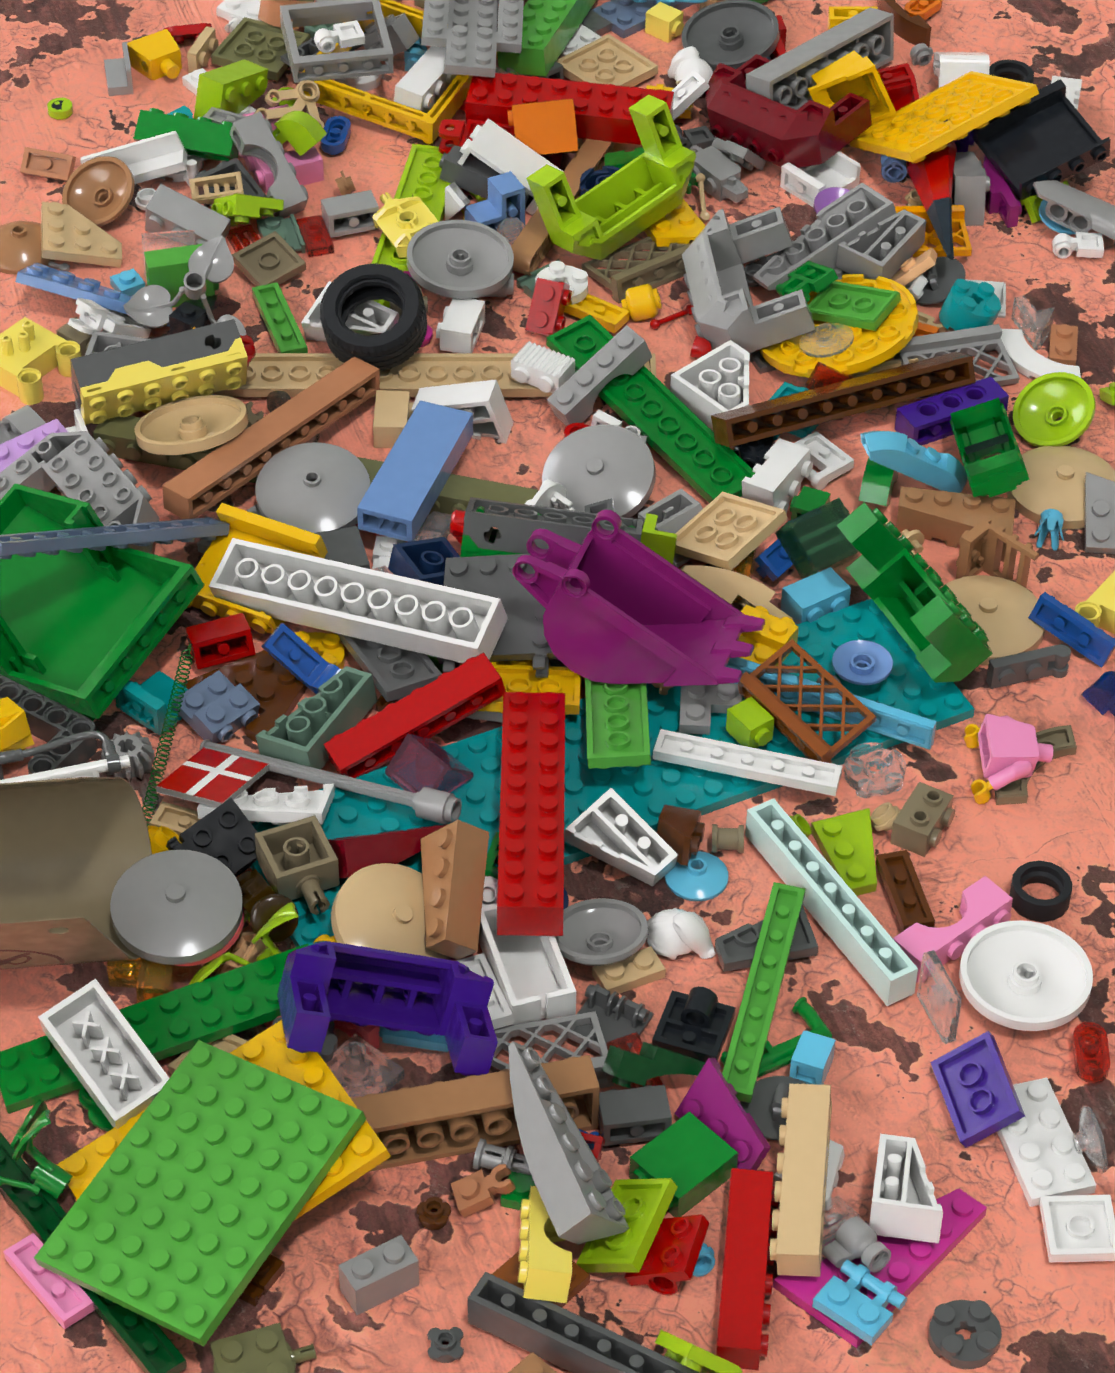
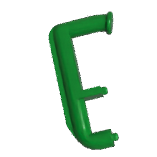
M805 997L798 999L793 1006L792 1012L799 1014L811 1029L809 1032L832 1038L831 1031L814 1008L807 1002V999ZM801 1035L774 1047L767 1040L758 1077L790 1064ZM724 1051L720 1058L723 1065H725L727 1051Z

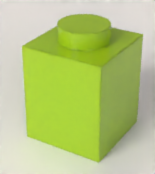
M751 696L727 709L726 731L740 745L758 748L773 740L775 718Z

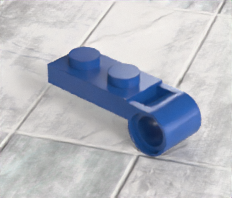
M281 623L261 646L315 694L319 693L318 687L342 670L334 664H329L284 623Z

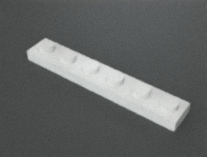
M660 729L653 750L654 760L836 796L843 767L827 762Z

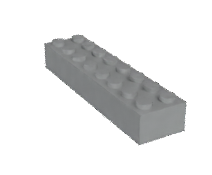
M871 7L747 73L746 89L798 110L809 100H812L807 88L815 86L811 75L855 50L861 57L867 56L876 66V69L894 60V14Z

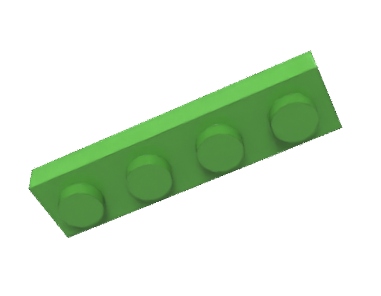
M278 282L252 287V296L277 352L308 353L307 345Z

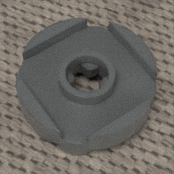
M955 1300L938 1305L934 1310L928 1331L929 1344L934 1354L939 1358L942 1355L945 1359L951 1361V1366L959 1369H976L990 1362L991 1357L1000 1347L1002 1336L1001 1326L997 1317L991 1312L990 1306L981 1300L974 1302ZM960 1329H966L972 1333L970 1339L967 1340L964 1339L963 1335L956 1334L955 1332L960 1331Z

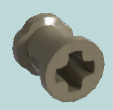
M712 824V853H717L718 850H737L738 853L743 854L744 825H739L738 828H719L717 824Z

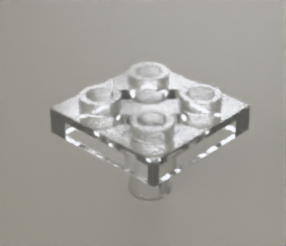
M357 1034L351 1036L336 1049L331 1061L325 1062L342 1087L348 1088L344 1090L351 1099L363 1097L367 1094L388 1092L404 1078V1068Z

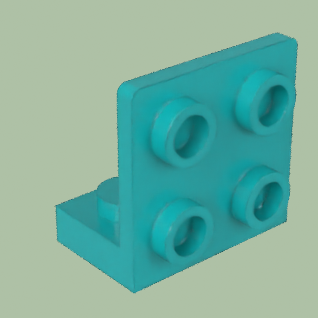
M161 671L156 672L142 684L129 680L115 697L116 707L160 736L174 680ZM176 684L177 686L184 688L183 685H181V684ZM175 689L178 692H184L182 689ZM169 713L173 716H178L176 713ZM180 715L179 717H176L178 721L182 719ZM170 717L168 718V719H170V720H172V721H176V720H177V719H175V718H170ZM167 722L169 725H175L174 723Z

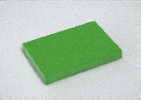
M834 281L827 290L819 292L808 306L813 320L876 331L901 301L900 292Z

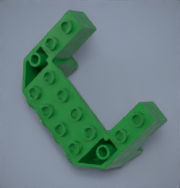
M863 502L837 525L848 541L862 554L846 569L862 590L877 604L916 654L915 658L935 683L961 681L993 654L987 644L989 639L985 631L971 618L972 615L957 601V597L946 584L944 585L939 574L931 566L929 567L928 563L919 553L914 555L911 552L915 547L900 533L891 521L888 522V519L877 507L872 511Z

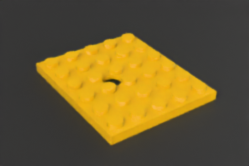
M970 71L897 110V113L893 116L873 123L872 126L852 140L850 146L874 152L875 154L878 153L887 157L918 163L923 161L927 154L945 149L951 141L967 137L968 132L973 129L983 128L989 124L990 120L1008 115L1010 109L1031 102L1032 97L1039 94L1036 84Z

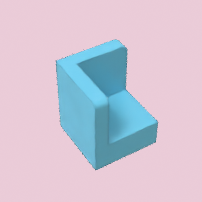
M803 1031L791 1058L789 1077L799 1079L807 1084L823 1085L833 1062L836 1040L809 1031Z

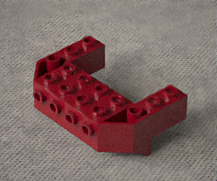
M758 54L738 69L719 63L708 82L710 88L706 90L710 132L714 138L717 137L724 141L729 140L780 167L786 163H791L797 168L821 165L872 126L869 100L851 92L830 108L809 100L798 110H795L747 90L745 84L746 74L771 61Z

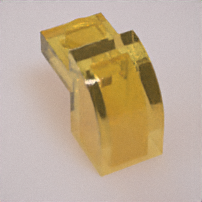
M141 957L133 960L107 962L109 986L136 988L138 1003L174 990L172 966L169 964L155 963Z

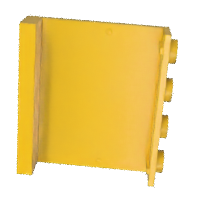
M221 503L216 513L220 521L230 524L229 535L216 536V540H212L196 566L195 570L204 583V587L187 608L192 606L201 609L207 615H218L221 617L243 613L249 626L255 631L265 634V632L272 634L281 623L285 624L286 621L274 619L263 611L257 612L214 597L209 588V584L232 538L323 559L328 551L321 535Z

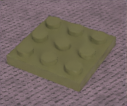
M247 17L242 19L211 54V63L222 67L244 59L268 69L267 79L278 81L290 67L282 62L280 57L287 53L282 29ZM293 30L297 47L310 40V34Z

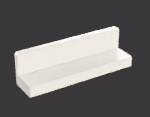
M176 131L81 157L80 160L81 164L96 157L110 156L117 158L129 167L135 184L187 169V153Z

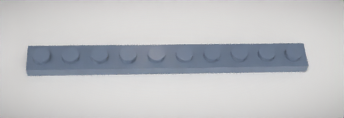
M206 517L0 535V559H11L14 554L23 557H35L36 552L58 555L60 550L81 553L83 548L103 551L106 550V546L125 549L129 547V544L151 546V542L159 544H173V540L194 542L195 538L216 540V536L229 535L230 524Z

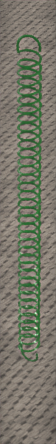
M191 643L188 644L187 650L181 652L180 661L178 662L177 675L175 676L171 691L172 694L170 695L167 713L165 714L166 718L164 719L161 737L159 738V747H157L142 809L146 806H153L156 809L154 805H157V802L155 800L159 799L156 795L160 793L154 794L150 792L156 791L151 786L158 785L152 781L161 782L164 779L162 775L165 774L163 771L166 770V767L164 766L167 765V756L170 755L168 752L171 750L169 746L172 745L170 741H173L172 736L175 735L173 733L176 731L174 727L177 726L175 722L178 721L176 717H179L178 712L181 711L179 709L182 707L180 703L183 702L181 698L184 697L182 693H185V684L188 683L186 679L189 678L187 674H190V665H192V662L191 664H186L182 661L194 659L190 655ZM188 650H189L188 655H187V654L182 655V653H183L184 651H188ZM183 656H190V657H192V659H186V658H184L183 660H181V658H182ZM181 665H186V666H189L190 668H189V669H186V668H183ZM180 670H186L189 673H183ZM179 675H186L187 678H182ZM178 679L185 680L186 683H182ZM176 684H182L185 687H179ZM175 689H182L184 692H178ZM174 694H181V695H183V696H182V697H178V696H176V695H174ZM173 698L180 699L181 702L175 701ZM171 703L180 704L179 707L172 705L173 707H169ZM177 708L179 711L171 710V712H168V709ZM169 713H176L178 716H173ZM169 717H170V718H175V719H177V720H176V721H172V720H170V719H168V718H169ZM167 722L174 723L175 726L169 725ZM165 727H171V728L174 729V730H168V729H166L167 731H163V729H164ZM164 732H170V733H172L173 735H167V734H165L166 736H162V733H164ZM170 737L172 740L164 739L161 741V738ZM162 742H169L171 745H166ZM161 747H168L169 750H165ZM161 751L167 752L168 755H164V754H162V753H160V752H161ZM159 756L166 757L167 759H161L159 758ZM157 761H162L166 764H160ZM156 766H161L165 769H159ZM154 771H160V772H163V774H158V773H156V772H154ZM153 776H159V777H162V779H157V778H155V777H153ZM149 796H155L157 799L150 798ZM147 801H154L156 802V804H152ZM146 807L147 809L143 810L146 813L144 816L153 818L151 815H154L155 812L152 810L155 809Z

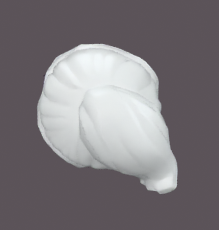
M694 46L679 50L675 54L667 74L669 78H674L676 85H678L694 70L708 83L713 75V70L706 61L699 58L698 50Z
M677 908L667 909L655 913L647 921V942L649 947L652 946L656 954L668 957L671 960H675L678 955L688 954L691 951L699 954L700 958L703 959L712 958L716 954L709 929L703 918L695 912H687Z

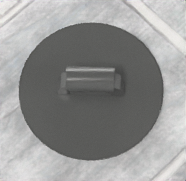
M937 257L936 264L923 273L928 282L922 290L924 292L916 303L930 305L944 301L957 279L965 280L966 272L963 265L954 258L950 260L948 257Z
M788 1076L767 1077L756 1082L751 1103L740 1101V1104L746 1113L751 1114L766 1139L779 1141L780 1125H786L787 1118H782L781 1116L782 1097H788L789 1084L807 1083Z

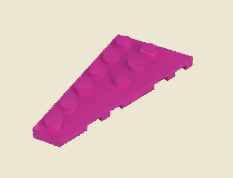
M959 1188L936 1199L937 1204H941L943 1209L939 1243L877 1235V1242L883 1243L891 1251V1258L883 1269L878 1272H871L870 1274L884 1283L889 1281L897 1286L899 1293L907 1297L986 1216V1206ZM822 1255L820 1277L780 1275L773 1279L774 1289L855 1348L864 1341L812 1307L813 1298L834 1275L844 1282L850 1279V1277L840 1271L841 1268L835 1267L824 1255ZM860 1258V1259H854V1260L851 1261V1262H853L854 1264H856L857 1266H858L859 1264L864 1265V1264L861 1262V1258ZM864 1286L859 1290L872 1300L876 1296V1294ZM890 1303L886 1307L890 1312L896 1308Z

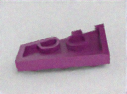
M708 1058L674 1114L681 1118L690 1111L738 1152V1169L757 1170L771 1147L751 1114L746 1113L736 1097L737 1092L732 1084L727 1083L720 1072L721 1066L716 1058Z

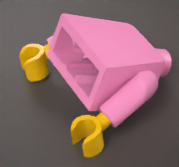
M986 714L981 727H978L976 724H969L965 727V744L968 748H977L979 746L983 776L989 779L987 782L978 779L971 784V791L977 804H985L990 800V790L994 789L997 791L1014 781L1032 776L1037 762L1050 763L1052 761L1053 745L1037 743L1035 727L1031 724L1016 721L1006 715L999 717Z

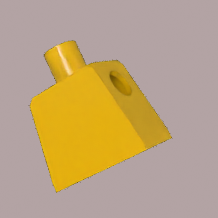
M167 29L127 43L131 67L148 79L156 80L164 76L174 79L179 75L182 69L181 51Z

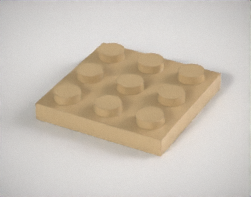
M610 34L556 61L563 65L564 76L571 81L634 87L658 74L657 64Z
M722 492L675 533L677 534L675 553L732 570L753 550L757 549L772 533L776 532L788 520V517L783 509Z

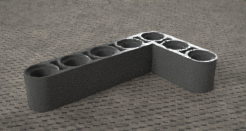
M0 674V699L8 697L25 711L32 735L49 743L77 733L96 731L95 724L90 718ZM97 739L77 741L34 755L28 762V772L32 774L86 763L97 751Z

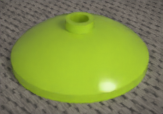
M1066 372L1048 373L1031 381L1020 392L1013 408V422L1019 435L1033 446H1065L1079 438L1090 426L1095 414V398L1089 385L1080 377ZM1063 417L1061 420L1056 421L1057 418Z

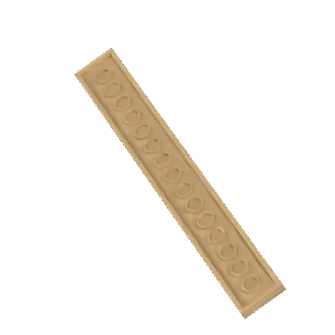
M256 353L247 367L246 385H242L235 390L226 389L218 391L216 395L256 398L294 397L344 362L336 358L333 353ZM414 353L403 364L380 371V390L410 391V397H416L419 388L497 380L504 398L550 397L553 394L550 392L545 393L535 386L519 383L514 378H511V360L517 353ZM651 354L652 358L644 366L656 377L655 354Z

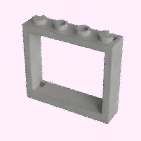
M333 0L280 6L281 29L294 83L304 80L321 81L393 73V50L379 0ZM355 20H375L382 48L299 56L293 27L342 23ZM380 61H385L386 64L380 65ZM305 69V73H299V70Z

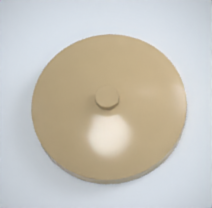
M204 395L189 397L162 405L143 416L137 422L134 430L137 444L144 451L158 455H183L208 450L232 440L245 430L249 418L245 404L239 399L222 395Z
M1071 446L1039 447L1022 454L1030 480L1016 486L1017 489L1007 492V496L1009 499H1016L1015 509L1019 513L1040 524L1041 513L1044 510L1055 509L1063 515L1062 529L1085 528L1086 472L1115 482V470L1101 457L1080 448Z
M988 575L966 576L946 584L956 595L957 601L972 615L971 618L987 634L986 636L989 639L987 644L993 654L980 665L988 666L991 659L1036 650L1041 644L1045 629L1028 618L1038 599L1025 587L1008 579Z
M374 864L352 874L336 894L332 905L331 924L337 943L447 960L451 959V957L426 949L422 873L398 864Z

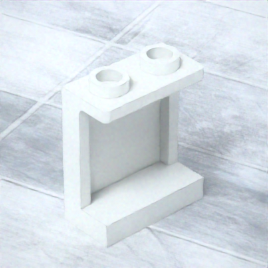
M840 151L821 165L797 168L791 163H786L781 168L780 187L814 208L815 197L820 191L830 187L851 190L859 185L861 165Z

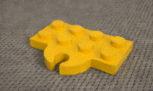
M533 660L491 662L501 676L506 692L565 693V715H579L581 675L572 672L567 667L550 666L549 662L548 678H536V670H533ZM503 696L478 711L503 713Z

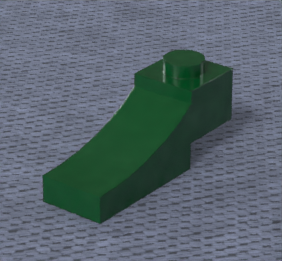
M643 1042L640 1054L610 1045L602 1071L613 1076L611 1082L631 1088L632 1083L645 1086L648 1079L671 1074L698 1076L706 1062Z

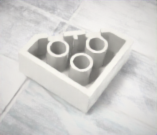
M729 340L671 374L670 391L713 431L711 415L749 406L750 353Z

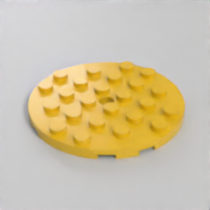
M844 274L842 279L835 281L900 292L901 301L876 331L813 320L816 330L759 350L764 360L771 366L785 374L794 376L832 378L857 372H867L872 367L894 358L895 354L901 351L912 339L919 322L916 301L908 289L891 279L878 276L874 280L865 279L864 274ZM813 291L809 293L810 301L808 305L818 293Z

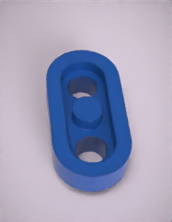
M334 116L326 121L324 130L327 132V135L320 140L321 150L329 155H337L344 151L351 134L350 120L343 116Z

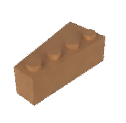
M456 820L421 838L426 949L457 960L478 951L489 840L488 831L460 820Z

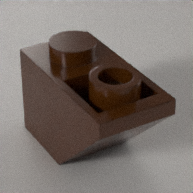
M664 804L659 816L657 834L678 854L677 862L688 866L691 856L697 855L699 844L703 841L705 823H700L701 811Z

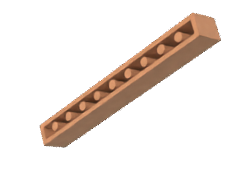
M355 356L341 364L332 372L246 428L238 436L162 485L164 509L182 519L198 517L258 476L263 466L274 455L288 447L306 443L374 396L376 390H380V369Z

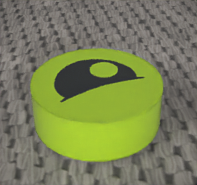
M55 98L47 104L48 115L53 119L63 120L73 114L72 102L67 98Z

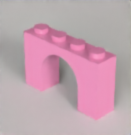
M285 104V105H281V106H277V107H273V108H269V109L289 107V106H288V104ZM255 112L244 114L243 116L248 117L250 115H253ZM279 119L268 120L272 126V130H275L277 128L274 124ZM315 146L302 156L296 150L284 152L287 162L292 163L295 168L296 178L300 185L324 180L323 159ZM239 152V156L245 159L248 171L253 172L255 182L258 186L261 185L267 194L269 187L274 183L270 167L257 157L241 155Z

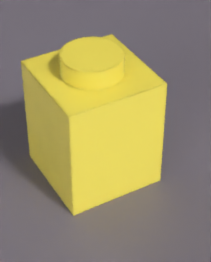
M659 2L646 12L645 33L667 43L682 33L684 28L683 11Z

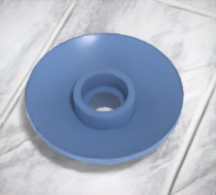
M853 640L842 644L835 650L832 666L837 675L847 682L857 685H873L885 680L890 675L893 660L890 653L883 646L872 641Z

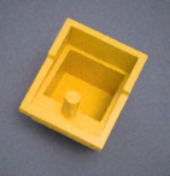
M855 50L811 75L815 86L807 88L812 100L830 108L851 92L869 100L872 124L897 113L876 66L867 56L863 58Z

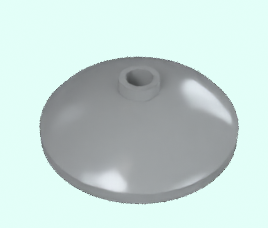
M607 898L590 899L575 903L564 909L563 936H555L562 956L573 962L589 966L610 965L629 958L644 945L648 936V923L644 914L627 902Z

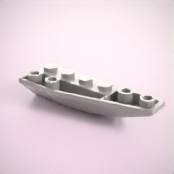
M513 1041L508 1045L510 1083L517 1127L532 1179L558 1237L575 1244H582L625 1232L629 1229L624 1218L626 1212L621 1202L615 1198L611 1190L612 1181L609 1175L600 1167L541 1066L539 1055L533 1048H527Z

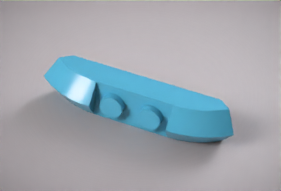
M871 431L860 434L861 443L871 461L938 490L962 492L967 482V474L961 462L948 453H939L932 447L925 448L915 440L907 439L908 435L898 432Z

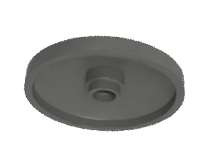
M725 0L710 4L691 16L683 28L681 39L683 49L694 46L699 52V58L706 61L714 72L719 63L738 69L756 54L768 58L778 45L780 31L775 14L766 6L750 0Z

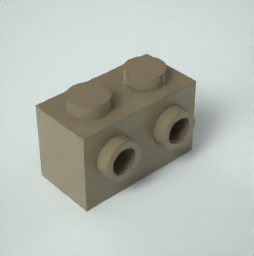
M919 782L893 821L890 843L925 857L931 847H937L944 826L949 827L954 819L955 809H952L954 795Z

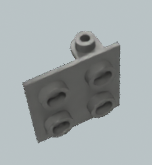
M590 984L587 987L585 996L588 999L577 1013L582 1014L596 1011L607 1050L612 1045L627 1051L631 1049L654 1016V1013L645 1009L644 1004H637L628 1000V997L624 995L619 998V993L613 992L610 994V991L602 988L599 984L595 986ZM591 1024L576 1026L573 1031L587 1037L592 1031Z

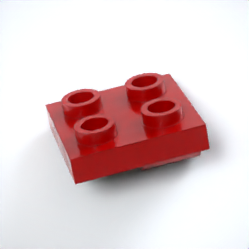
M703 1214L663 1219L640 1272H626L624 1278L631 1286L648 1285L659 1294H675L681 1281L691 1280L709 1226L708 1220Z

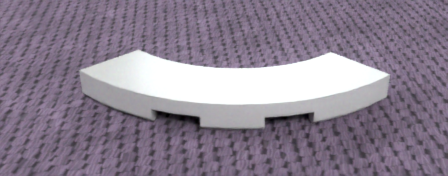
M1001 329V340L1015 369L1024 376L1038 378L1048 373L1066 372L1080 377L1079 366L1052 361L1032 349L1026 342L1022 329Z

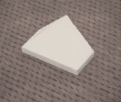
M455 182L445 188V220L451 219L471 202Z

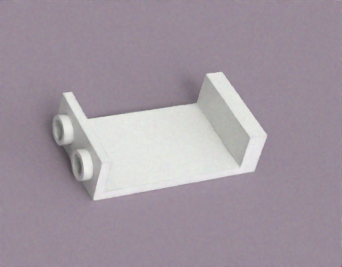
M489 118L483 126L479 124L469 136L473 140L471 141L468 138L459 150L463 153L458 161V164L461 166L471 153L499 174L511 171L525 187V192L532 197L533 194L527 182V177L546 164L562 171ZM535 199L532 200L525 210L532 216L538 208Z

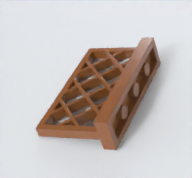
M793 639L750 674L747 671L744 672L738 682L739 694L745 699L752 696L775 718L774 726L806 757L812 760L831 763V759L877 721L876 716ZM793 651L800 658V666H782V660ZM765 673H778L777 685H764L759 678ZM782 673H800L799 685H781ZM817 673L821 677V685H803V674ZM781 692H799L798 704H785L781 701ZM803 692H821L820 704H802ZM824 693L840 694L842 696V705L824 704ZM802 711L820 712L819 724H806L802 720ZM824 712H842L841 724H823ZM846 712H859L865 718L859 724H845ZM823 731H841V739L833 746H830L823 740Z

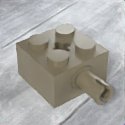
M316 815L255 833L257 861L273 891L291 900L304 896L312 914H319L316 904H318L321 913L325 912L329 908L330 903L323 890L339 886L338 858Z

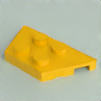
M683 199L680 206L645 229L644 232L648 237L652 238V242L656 243V247H669L670 243L690 244V240H694L704 229L705 224Z

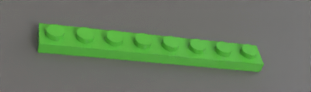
M773 883L722 1073L727 1083H731L736 1090V1097L739 1101L748 1103L752 1101L805 897L804 888Z

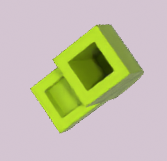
M302 111L286 113L274 124L277 128L272 132L276 141H280L281 144L288 141L300 156L327 135V132L314 117Z

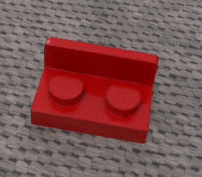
M537 278L526 323V331L550 336L565 327L566 317L563 314L565 306H569L572 297L569 284Z

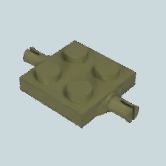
M280 1323L210 1342V1351L214 1361L212 1373H296V1364L317 1359L313 1344L292 1350L285 1340Z

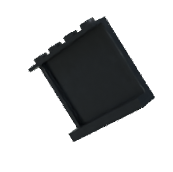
M1061 79L1039 89V94L1032 97L1031 102L1010 109L1008 115L990 120L989 124L983 128L973 129L974 142L1021 200L1036 195L1033 186L1034 182L1047 180L1061 182L1063 179L1073 174H1078L1085 168L1095 163H1100L1110 156V138L1101 140L1066 97V85Z

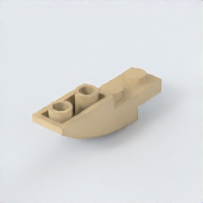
M684 565L681 571L729 604H732L734 599L739 596L741 599L738 603L743 607L745 605L754 608L756 606H763L770 615L780 619L782 617H789L793 620L792 617L769 602L776 593L774 590L748 576L727 569L702 565Z

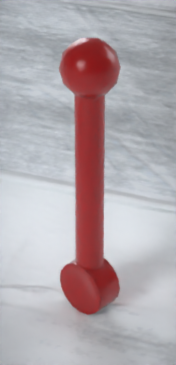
M690 304L687 305L685 310L660 320L653 319L650 322V327L655 330L660 325L684 315H693L691 307L694 306Z

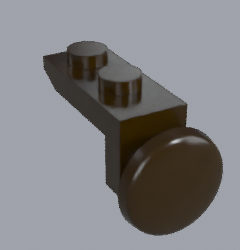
M256 869L252 872L246 871L236 878L241 888L243 906L250 914V925L255 934L280 908L289 902H293L284 895L276 894ZM299 917L273 928L268 935L272 942H280L289 938L297 928Z

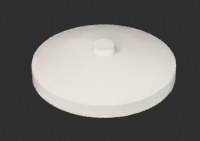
M1021 920L997 923L977 933L963 951L959 979L967 1000L987 1019L1011 1029L1043 1031L1062 1026L1082 1012L1091 994L1093 971L1086 953L1070 936L1049 925Z

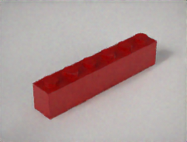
M484 652L476 657H471L459 667L441 674L436 680L424 687L413 690L410 695L398 702L387 705L377 714L370 718H365L349 730L333 736L328 742L323 744L329 760L338 774L357 778L372 772L501 698L503 692H506L502 678Z
M732 1168L716 1355L738 1365L741 1369L759 1370L760 1356L767 1357L769 1335L762 1334V1325L769 1326L771 1304L764 1303V1296H771L773 1274L766 1273L767 1265H774V1260H770V1244H768L769 1236H776V1231L772 1230V1215H770L771 1207L778 1208V1202H775V1186H772L773 1172Z

